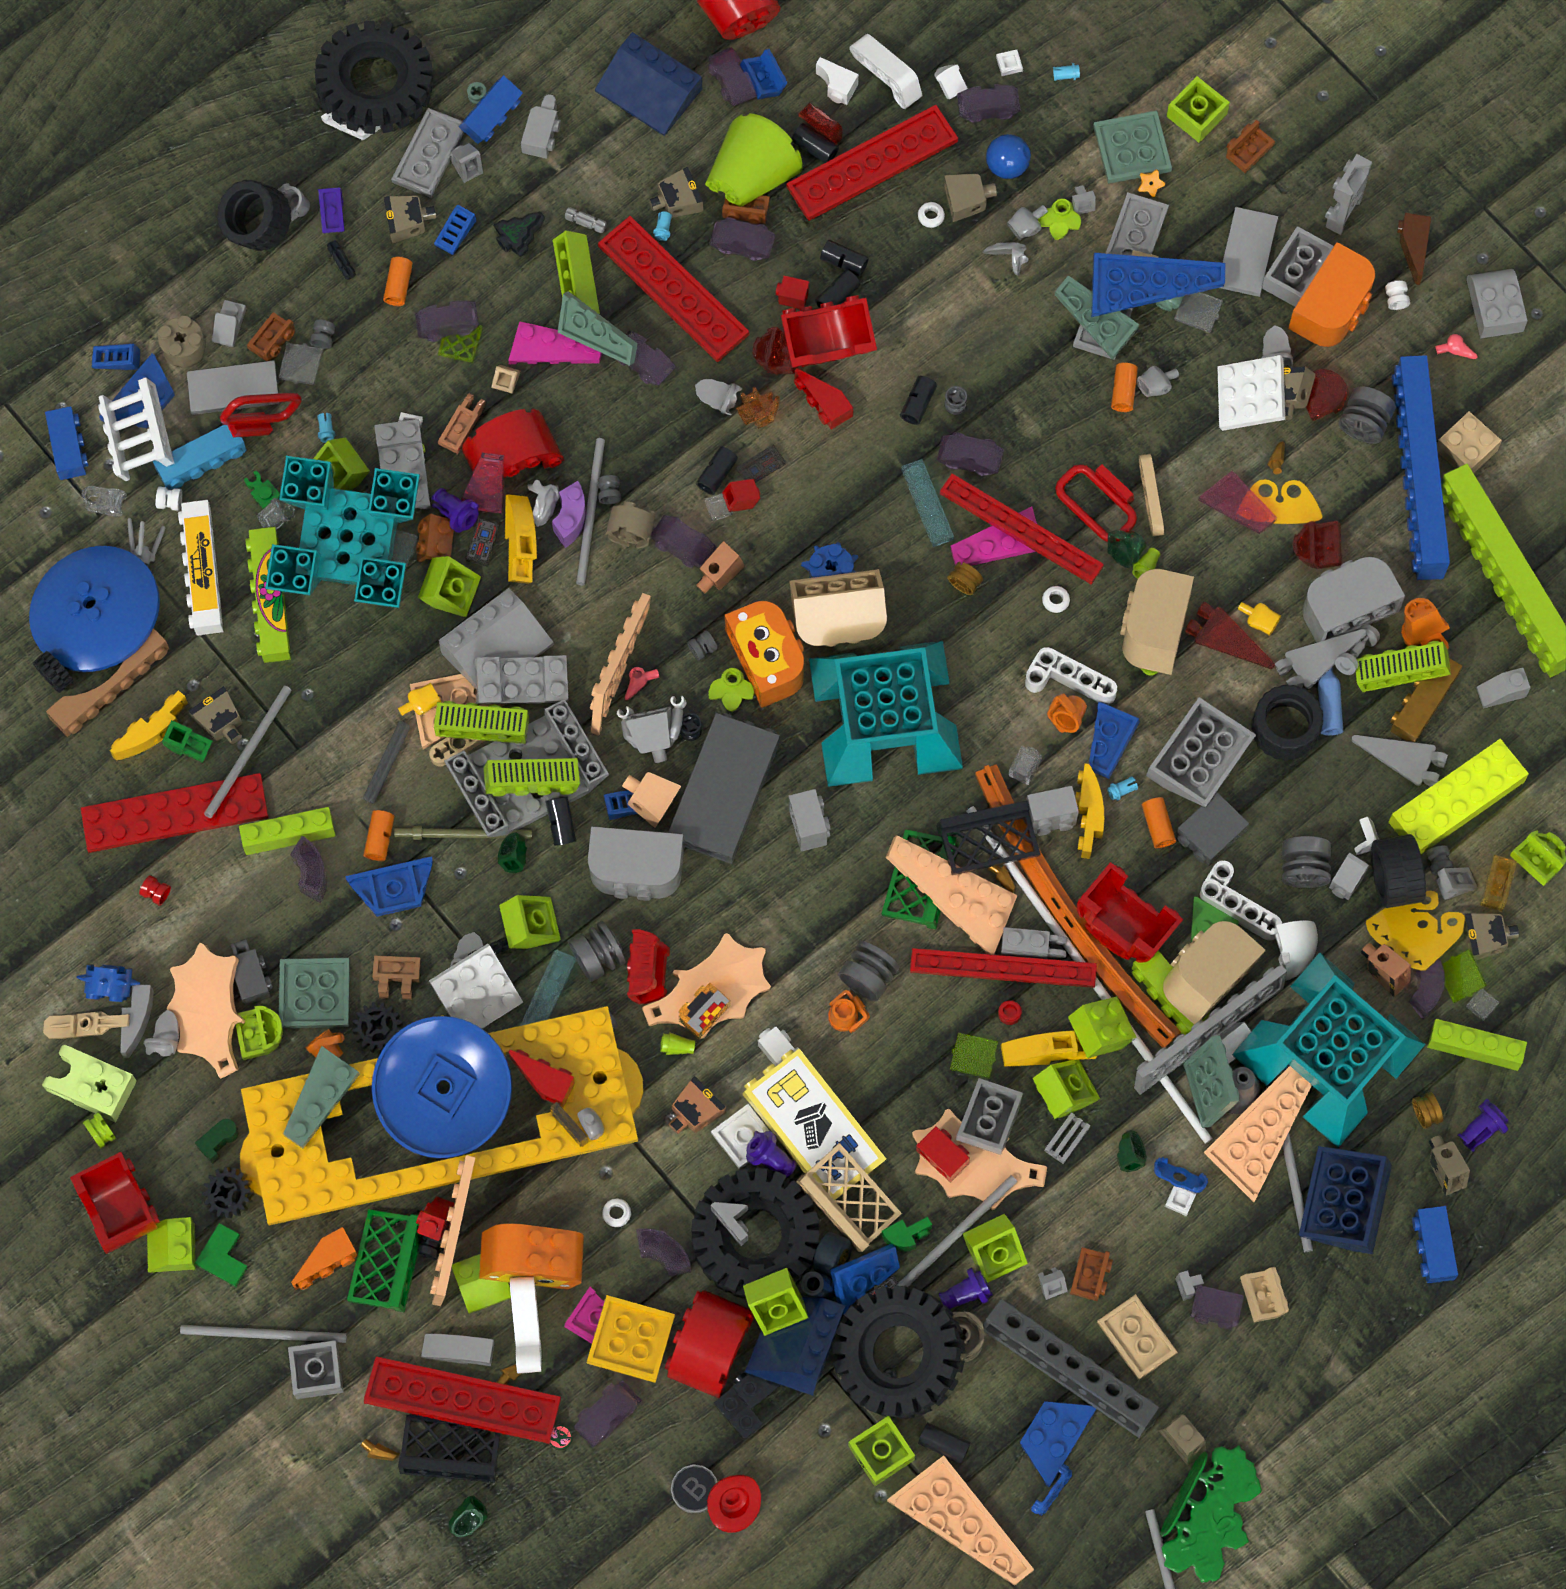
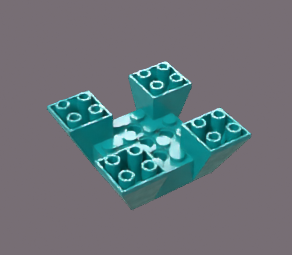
M286 456L279 500L305 510L299 548L272 544L265 589L311 595L320 581L323 580L357 585L354 602L399 608L406 563L392 561L397 524L413 520L420 474L375 468L371 494L335 489L331 462ZM350 511L357 512L356 518L353 520H347V514ZM324 530H331V536L328 539L321 538ZM346 533H353V539L350 542H343V537ZM368 536H375L374 544L370 546L365 545V540ZM345 554L349 555V562L344 565L340 564V558Z
M943 641L898 646L899 651L857 656L852 652L809 658L815 702L839 699L843 725L821 743L828 787L873 781L872 750L913 745L918 775L963 769L957 727L954 723L935 712L931 686L949 684ZM886 677L888 678V680L885 682H881L878 680V678ZM906 695H911L914 697V699L906 700L903 697ZM889 698L891 702L883 703L881 699ZM860 701H866L869 704L867 706H861L858 703ZM887 719H891L895 723L888 725L884 721Z
M1318 953L1290 986L1308 1002L1306 1007L1289 1026L1261 1020L1234 1051L1232 1056L1246 1068L1250 1069L1265 1085H1268L1287 1065L1291 1066L1321 1093L1320 1097L1303 1115V1118L1338 1148L1368 1113L1363 1094V1087L1380 1067L1397 1079L1426 1044L1393 1015L1389 1014L1386 1019L1353 991L1355 982L1324 955ZM1349 1021H1353L1356 1024V1030H1352L1349 1027ZM1316 1022L1324 1026V1032L1316 1028ZM1334 1038H1338L1342 1042V1048L1334 1044ZM1352 1053L1359 1056L1360 1063L1353 1061ZM1319 1055L1326 1057L1327 1065L1320 1062Z

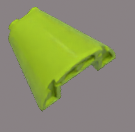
M749 113L747 116L741 114L730 124L705 185L714 192H724L729 202L742 207L800 174L803 168L802 158L799 150H794L791 145L793 140L773 121L757 114Z

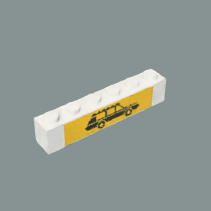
M208 500L181 503L182 511L178 512L180 525L184 527V532H180L182 545L186 546V552L182 553L184 566H188V573H185L184 577L186 587L190 586V594L186 596L188 608L192 607V615H189L190 628H194L196 635L224 632L211 507Z

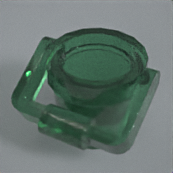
M1122 530L1109 532L1108 554L1125 568H1130L1137 563L1140 554L1146 548V542L1142 536L1133 531L1129 533Z

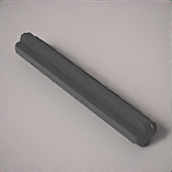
M404 721L398 722L363 796L366 802L371 804L376 802L410 730L408 723Z

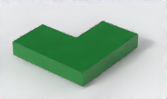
M219 1223L196 1260L195 1265L228 1284L237 1287L248 1268L247 1265L229 1256L240 1234Z

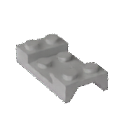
M1356 154L1353 161L1348 160L1343 169L1345 174L1342 178L1338 177L1333 185L1335 190L1333 198L1337 201L1335 207L1331 206L1325 215V218H1327L1326 228L1339 235L1342 234L1345 222L1354 207L1360 205L1372 161Z
M419 419L374 425L380 468L420 474L415 508L431 509Z
M566 655L524 658L477 657L474 659V666L477 672L476 704L558 703L564 699L566 702L568 701Z

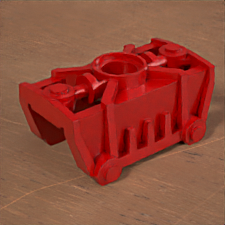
M640 929L632 930L633 943H630V957L627 963V982H629L627 996L637 1004H648L661 1000L667 996L665 974L667 957L670 956V948L663 942H660V939L653 933Z

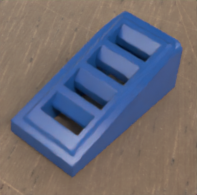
M456 205L434 245L454 255L475 224V214L460 205ZM456 223L460 225L462 229H459L458 227L454 226V224ZM449 231H452L453 233L457 234L458 236L455 237V236L451 235V234L449 233ZM447 238L454 242L453 245L445 242L444 239Z
M135 344L93 346V369H139L140 349ZM102 353H105L104 362H101ZM111 353H113V361H110Z
M628 790L604 795L609 820L638 814L628 805V801L633 795L632 792ZM626 799L628 808H623L621 800ZM617 801L619 809L614 810L613 802Z

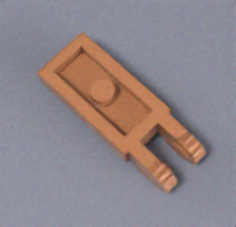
M468 393L462 404L456 409L439 438L438 444L458 454L484 410L486 401L480 399L475 409L471 411L469 407L473 402L474 395Z

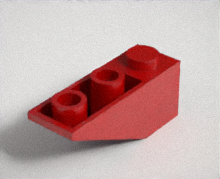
M798 368L795 370L794 383L799 391L803 390L807 395L806 400L810 407L817 409L819 412L818 417L824 425L827 424L832 430L853 417V406L841 390Z
M517 1049L516 1052L509 1050V1058L540 1097L556 1105L559 1104V1106L564 1108L575 1084V1079L571 1076L572 1073L564 1068H559V1070L550 1067L551 1064L543 1059H538L537 1061L531 1059L529 1054Z

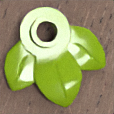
M1066 199L1055 201L1051 208H1047L1048 212L1038 219L1041 227H1050V233L1055 240L1065 237L1069 229L1079 230L1081 226L1079 214L1073 211L1072 203ZM1062 208L1066 209L1065 212H1059Z
M737 668L725 670L720 679L712 682L709 689V699H722L724 707L729 712L735 711L740 706L742 698L751 700L754 696L752 684L744 679L743 673ZM735 677L737 681L731 683L729 682V678Z

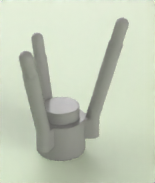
M128 518L130 552L140 558L148 567L150 562L155 561V554L166 527H161L150 552L149 547L143 546L145 523L141 521L138 546L135 549L132 519Z

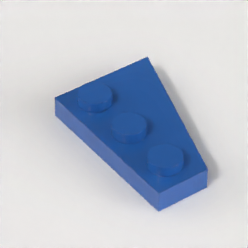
M1098 702L1089 764L1094 773L1110 779L1140 721L1137 717Z
M889 1244L830 1270L837 1303L845 1305L843 1315L854 1302L864 1296L873 1286H879L900 1268L894 1245Z

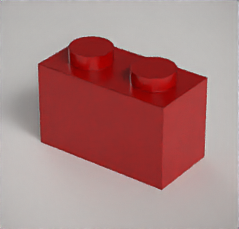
M935 1126L916 1145V1151L951 1183L970 1163V1157L968 1156L970 1153L961 1144L957 1146L951 1141L952 1136L944 1128L940 1130Z

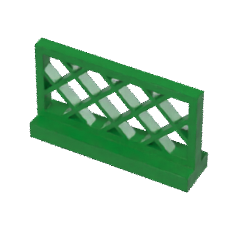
M905 829L903 839L908 841L909 837L918 838L922 843L919 847L925 848L927 851H929L928 846L934 842L943 844L940 836ZM948 836L949 843L958 848L959 842L957 837ZM942 845L941 851L935 855L947 860L944 845ZM894 867L881 913L882 916L926 925L927 928L936 930L941 910L932 903L933 900L927 894L920 898L916 891L918 886L916 884L912 885L909 878L903 874L899 875L900 871ZM905 878L910 887L898 893L895 888L896 883ZM913 891L918 900L906 906L901 897ZM898 899L904 906L898 912L889 911L890 904ZM922 904L924 913L922 918L913 916L909 910Z
M368 1209L347 1298L348 1302L394 1309L397 1312L405 1313L418 1256L417 1250L422 1239V1235L417 1233L419 1224H416L417 1215L407 1216ZM373 1217H381L386 1223L377 1231H374L371 1226ZM398 1221L407 1222L405 1230L397 1235L392 1225ZM389 1228L394 1238L383 1245L378 1235ZM376 1238L381 1247L369 1254L366 1249L367 1243ZM395 1242H398L401 1246L400 1253L392 1258L386 1249ZM384 1251L389 1260L380 1267H377L372 1258ZM370 1260L375 1270L364 1277L361 1273L362 1265ZM392 1264L396 1269L395 1275L386 1281L381 1271ZM379 1274L384 1283L372 1290L367 1281ZM365 1283L370 1293L363 1298L355 1297L356 1289ZM387 1287L390 1291L389 1301H379L375 1294Z

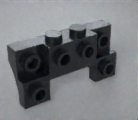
M745 1372L733 1380L736 1385L713 1403L743 1440L763 1425L751 1409L780 1386V1384L751 1374L746 1375Z

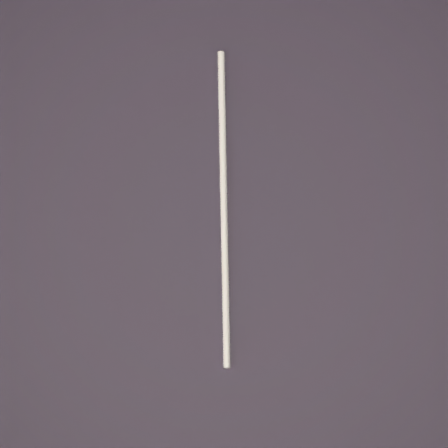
M972 806L966 812L972 813L977 810ZM987 835L986 840L995 850L999 842ZM1000 845L996 853L1003 858L1009 857L1006 850ZM1014 862L1004 864L1055 935L1067 937ZM1068 938L1067 944H1063L1065 950L1074 962H1085ZM1096 977L1095 988L1093 989L1101 1000L1111 998ZM1132 1027L1137 1037L1132 1043L1144 1060L1150 1062L1154 1059V1056ZM1166 1075L1160 1082L1205 1144L1209 1143L1213 1138L1205 1128H1202L1198 1117Z

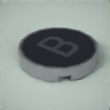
M690 1465L682 1468L672 1480L671 1493L673 1501L680 1509L687 1513L705 1512L708 1510L707 1500L709 1492L717 1483L716 1477L711 1470L704 1466Z

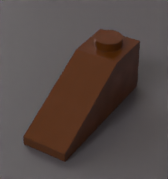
M1405 213L1404 219L1398 222L1397 233H1401L1400 244L1416 285H1420L1423 276L1431 217Z

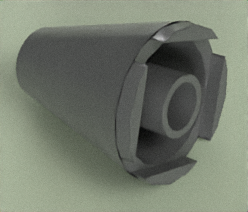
M1246 1067L1232 1069L1233 1081L1239 1092V1101L1227 1111L1228 1113L1242 1114L1261 1095V1086L1258 1079Z

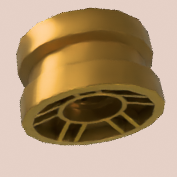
M957 562L954 567L955 570L949 573L947 579L962 593L973 595L976 591V586L982 583L983 577L969 564L963 562L960 565L961 562Z
M1432 1092L1425 1093L1422 1098L1418 1096L1412 1099L1416 1117L1424 1129L1431 1127L1433 1123L1439 1124L1443 1122L1440 1105Z

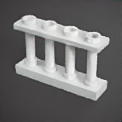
M147 378L138 380L140 386L138 392L113 402L104 395L99 396L100 404L98 408L104 418L105 424H103V429L108 436L110 443L108 444V450L114 460L112 468L115 475L125 481L130 480L128 470L153 460L159 461L166 467L174 464L156 385ZM140 400L143 401V412L116 421L114 410ZM144 420L148 421L149 429L147 432L121 441L119 430ZM149 440L153 441L154 448L152 452L126 461L123 450Z

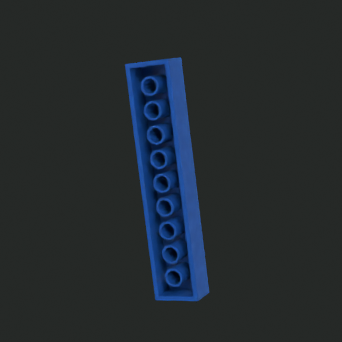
M1427 355L1400 357L1398 365H1395V374H1392V387H1396L1397 394H1394V402L1399 411V415H1396V426L1401 430V435L1398 436L1399 449L1403 448V456L1400 458L1401 469H1405L1403 489L1407 490L1408 497H1405V509L1409 510L1410 518H1407V529L1412 532V538L1409 540L1410 552H1414V559L1411 562L1412 572L1416 573L1417 580L1444 579L1450 560Z

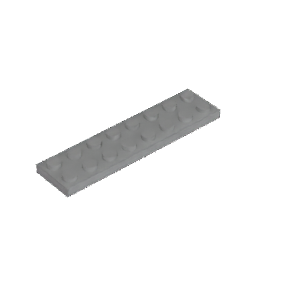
M1127 192L1106 254L1132 255V251L1135 250L1152 255L1169 205ZM1133 308L1121 310V312L1130 318ZM1080 324L1073 347L1110 358Z
M1282 965L1275 969L1274 967L1268 969L1261 980L1258 982L1252 981L1242 994L1233 995L1227 1001L1228 1004L1223 1008L1218 1007L1214 1009L1207 1020L1204 1022L1202 1020L1198 1021L1193 1025L1192 1031L1188 1034L1179 1035L1173 1041L1174 1044L1169 1048L1164 1047L1160 1049L1153 1060L1150 1062L1144 1061L1137 1068L1134 1089L1141 1095L1187 1061L1212 1036H1220L1232 1025L1241 1021L1280 992L1284 987L1287 970Z

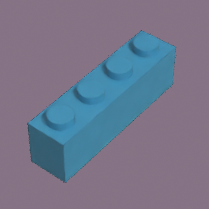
M223 425L171 451L174 464L166 467L156 460L153 461V464L165 487L168 490L178 489L185 482L200 478L204 472L210 469H217L230 459L239 458L247 450L241 437L233 438L228 426Z

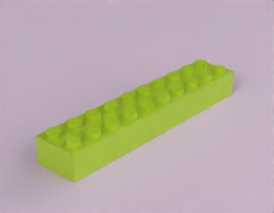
M1468 463L1444 474L1441 481L1443 505L1447 506L1451 520L1459 526L1463 540L1468 541L1473 557L1482 564L1484 575L1486 578H1490L1494 584L1493 588L1496 595L1502 597L1505 602L1507 613L1513 616L1517 622L1516 627L1521 635L1524 634L1529 650L1538 657L1540 668L1544 673L1547 672L1550 678L1565 671L1566 625Z

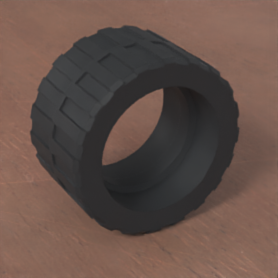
M242 180L229 187L221 197L217 213L218 225L222 234L230 242L252 250H269L277 246L285 238L290 228L291 207L289 206L288 199L276 188L254 180ZM261 197L264 204L263 219L258 228L248 234L245 227L246 211L254 200Z
M1281 685L1266 692L1257 703L1252 719L1251 730L1256 734L1254 738L1257 743L1256 745L1266 755L1285 761L1299 759V757L1308 754L1315 746L1323 725V710H1321L1319 701L1307 689L1297 687V685ZM1277 707H1292L1305 716L1308 722V730L1303 736L1294 739L1279 737L1267 725L1266 717L1268 712Z
M1412 834L1374 840L1371 845L1372 870L1377 894L1383 907L1391 908L1423 902L1426 897V879L1421 852L1415 837Z

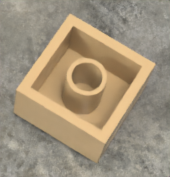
M1469 411L1438 440L1437 451L1455 469L1468 463L1472 472L1475 473L1498 451L1502 440Z

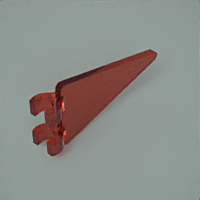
M1203 601L1197 614L1202 618L1208 619V621L1202 627L1198 622L1191 619L1185 629L1186 633L1196 637V644L1268 669L1274 668L1275 663L1221 607H1217L1214 610L1208 603Z

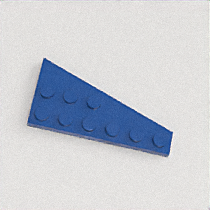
M1094 253L1091 317L1224 287L1225 263Z

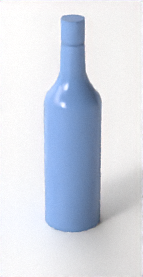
M1332 667L1318 681V700L1321 710H1323L1321 734L1328 736L1343 733L1340 681L1335 676Z

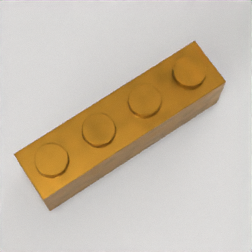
M1449 658L1451 675L1415 682L1413 685L1416 688L1413 694L1408 693L1402 702L1404 708L1401 712L1396 711L1390 721L1393 724L1390 732L1407 742L1415 743L1458 677L1462 665Z

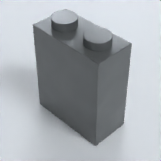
M1216 792L1206 807L1201 806L1178 827L1176 835L1178 836V841L1184 847H1189L1194 852L1193 855L1199 862H1205L1210 866L1247 831L1249 822Z

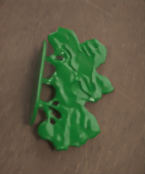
M1223 1446L1215 1448L1212 1452L1214 1468L1208 1472L1202 1473L1208 1459L1207 1452H1202L1194 1462L1163 1523L1160 1533L1164 1537L1171 1532L1174 1526H1176L1178 1532L1174 1540L1166 1542L1161 1547L1163 1556L1166 1559L1164 1566L1168 1569L1180 1573L1190 1566H1194L1195 1573L1202 1583L1214 1582L1220 1578L1225 1565L1221 1549L1228 1547L1236 1550L1249 1542L1246 1532L1242 1530V1517L1239 1513L1234 1512V1505L1239 1502L1251 1501L1261 1493L1262 1488L1259 1479L1256 1477L1254 1463L1246 1459V1452L1241 1449V1446H1237L1232 1450L1226 1449ZM1218 1465L1223 1467L1222 1470H1217L1216 1468ZM1213 1474H1223V1479L1217 1482L1209 1480V1477L1213 1478ZM1200 1480L1205 1483L1207 1493L1202 1501L1197 1502L1190 1498V1495L1197 1481ZM1208 1484L1214 1486L1213 1490H1210ZM1186 1503L1190 1504L1192 1509L1189 1522L1178 1521ZM1183 1530L1189 1533V1537L1183 1535Z

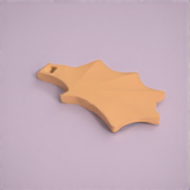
M724 934L712 954L699 965L687 971H673V975L679 978V982L669 995L642 1007L648 1025L679 1024L703 1039L717 1023L727 1019L744 1018L751 999L759 993L771 989L770 984L763 975L762 962L766 954L765 948L752 949L743 947L735 942L729 934ZM718 990L730 1001L698 1033L687 1023L691 1019L687 1016L690 1012L687 1007L701 992L707 994L711 991L714 994ZM659 1008L662 1015L655 1017L653 1010Z
M199 943L195 954L185 964L171 967L170 969L175 982V993L167 1006V1010L174 1013L180 1029L177 1051L205 1058L216 1069L219 1078L222 1079L239 1070L231 1044L235 1024L239 1022L245 1023V1020L236 1012L233 995V983L239 959L236 956H217L209 950L207 945ZM228 1060L229 1065L223 1067L222 1062Z
M950 1109L945 1110L941 1119L934 1126L912 1132L913 1138L918 1144L935 1126L940 1130L944 1128L952 1136L951 1141L957 1146L961 1144L970 1153L968 1155L970 1163L951 1183L920 1155L915 1173L937 1180L949 1198L965 1195L984 1201L1012 1175L1017 1180V1183L990 1208L995 1210L1013 1191L1032 1186L1044 1187L1047 1166L1019 1160L1009 1153L1006 1148H1004L1002 1155H998L957 1141V1133L962 1122ZM1030 1170L1037 1171L1036 1179L1029 1178Z

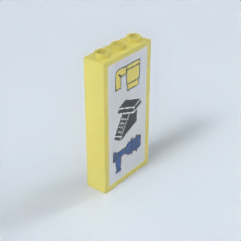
M792 1049L781 1057L783 1061L779 1065L771 1064L763 1071L764 1076L757 1081L754 1078L744 1086L746 1090L742 1095L772 1133L776 1135V1138L805 1174L838 1143L845 1148L867 1174L886 1160L885 1156L800 1049L795 1052ZM838 1151L832 1156V1167H844L845 1157ZM828 1161L822 1166H828ZM848 1162V1167H849V1168H854V1167ZM818 1169L812 1176L818 1183H827L828 1169ZM831 1169V1183L843 1184L844 1170ZM848 1170L847 1184L855 1185L860 1181V1174L856 1170ZM821 1185L827 1192V1186ZM831 1186L830 1196L833 1200L843 1195L842 1186Z

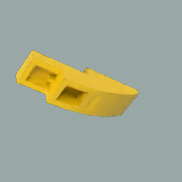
M507 494L505 539H509L508 582L529 584L532 583L533 560L537 559L533 513L528 497Z
M179 690L175 694L170 695L166 699L164 706L150 716L148 723L142 718L137 722L131 723L127 733L122 738L116 739L112 744L110 752L115 760L129 758L161 742L171 720L178 723L176 716L188 704L185 695Z
M1085 763L1084 770H1079L1077 784L1082 785L1081 792H1076L1075 799L1077 806H1079L1078 813L1082 814L1080 828L1085 829L1084 837L1079 836L1078 850H1082L1081 858L1090 859L1093 837L1102 839L1104 805L1095 773L1090 764Z
M1074 1031L1032 1035L1001 1044L1004 1066L1049 1065L1054 1060L1097 1058V1056L1086 1057Z

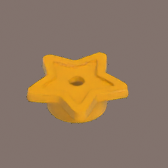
M1156 169L1152 173H1140L1141 185L1138 191H1148L1152 197H1155L1157 189L1165 186V182L1159 179V171Z

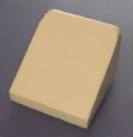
M503 365L496 366L491 388L513 393L520 370Z

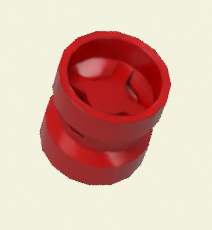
M149 875L143 882L139 895L144 898H152L153 903L161 906L169 896L171 886L166 883L160 884L156 877Z

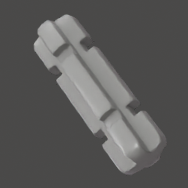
M569 207L565 213L566 220L576 221V224L586 228H595L594 231L603 233L606 229V221L602 219L596 220V217L581 211L578 213L574 208Z

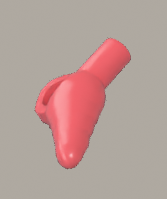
M1458 334L1450 335L1446 344L1435 346L1437 355L1450 352L1453 355L1469 359L1478 358L1477 354L1464 343L1463 338Z
M634 667L629 673L630 681L625 694V700H630L649 680L660 678L658 669L645 672L643 668Z

